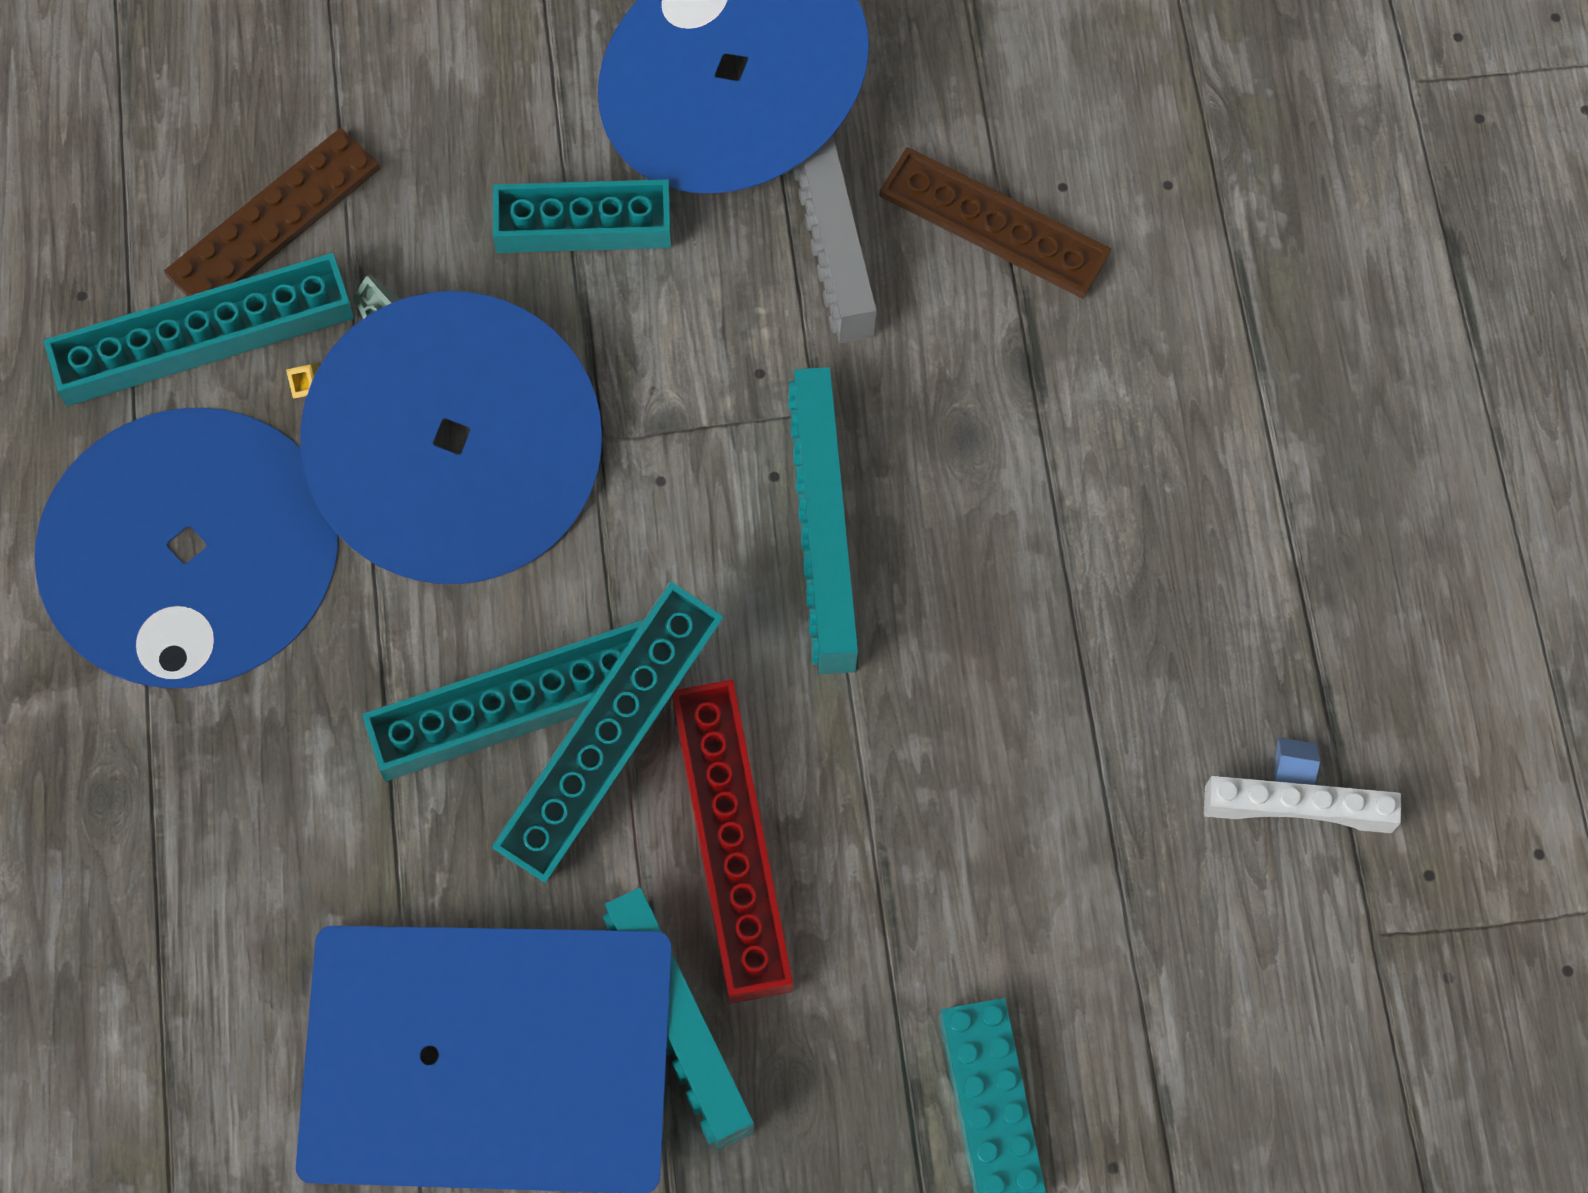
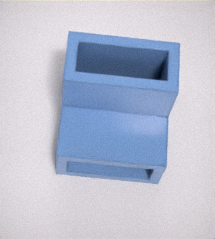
M1279 737L1275 750L1276 765L1272 781L1315 785L1320 765L1317 743Z

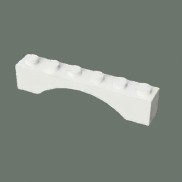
M1211 776L1205 786L1204 817L1227 819L1254 817L1306 818L1338 823L1360 831L1392 833L1401 823V793Z

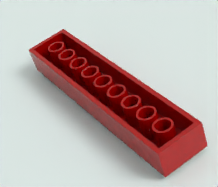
M732 679L676 689L672 693V704L728 1002L733 1004L793 992V981L734 681Z

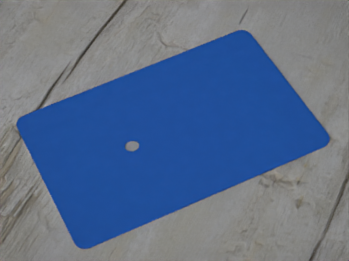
M327 926L317 934L315 940L296 1156V1173L298 1177L306 1183L602 1193H649L653 1191L659 1184L661 1170L672 953L670 939L664 933L658 931ZM426 1046H434L439 1052V1058L433 1065H425L421 1061L420 1054Z

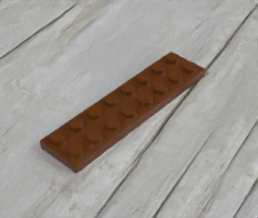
M340 127L164 270L165 275L186 296L247 279L379 171V163Z
M906 147L879 190V197L1082 299L1087 295L1111 253V248L909 147Z

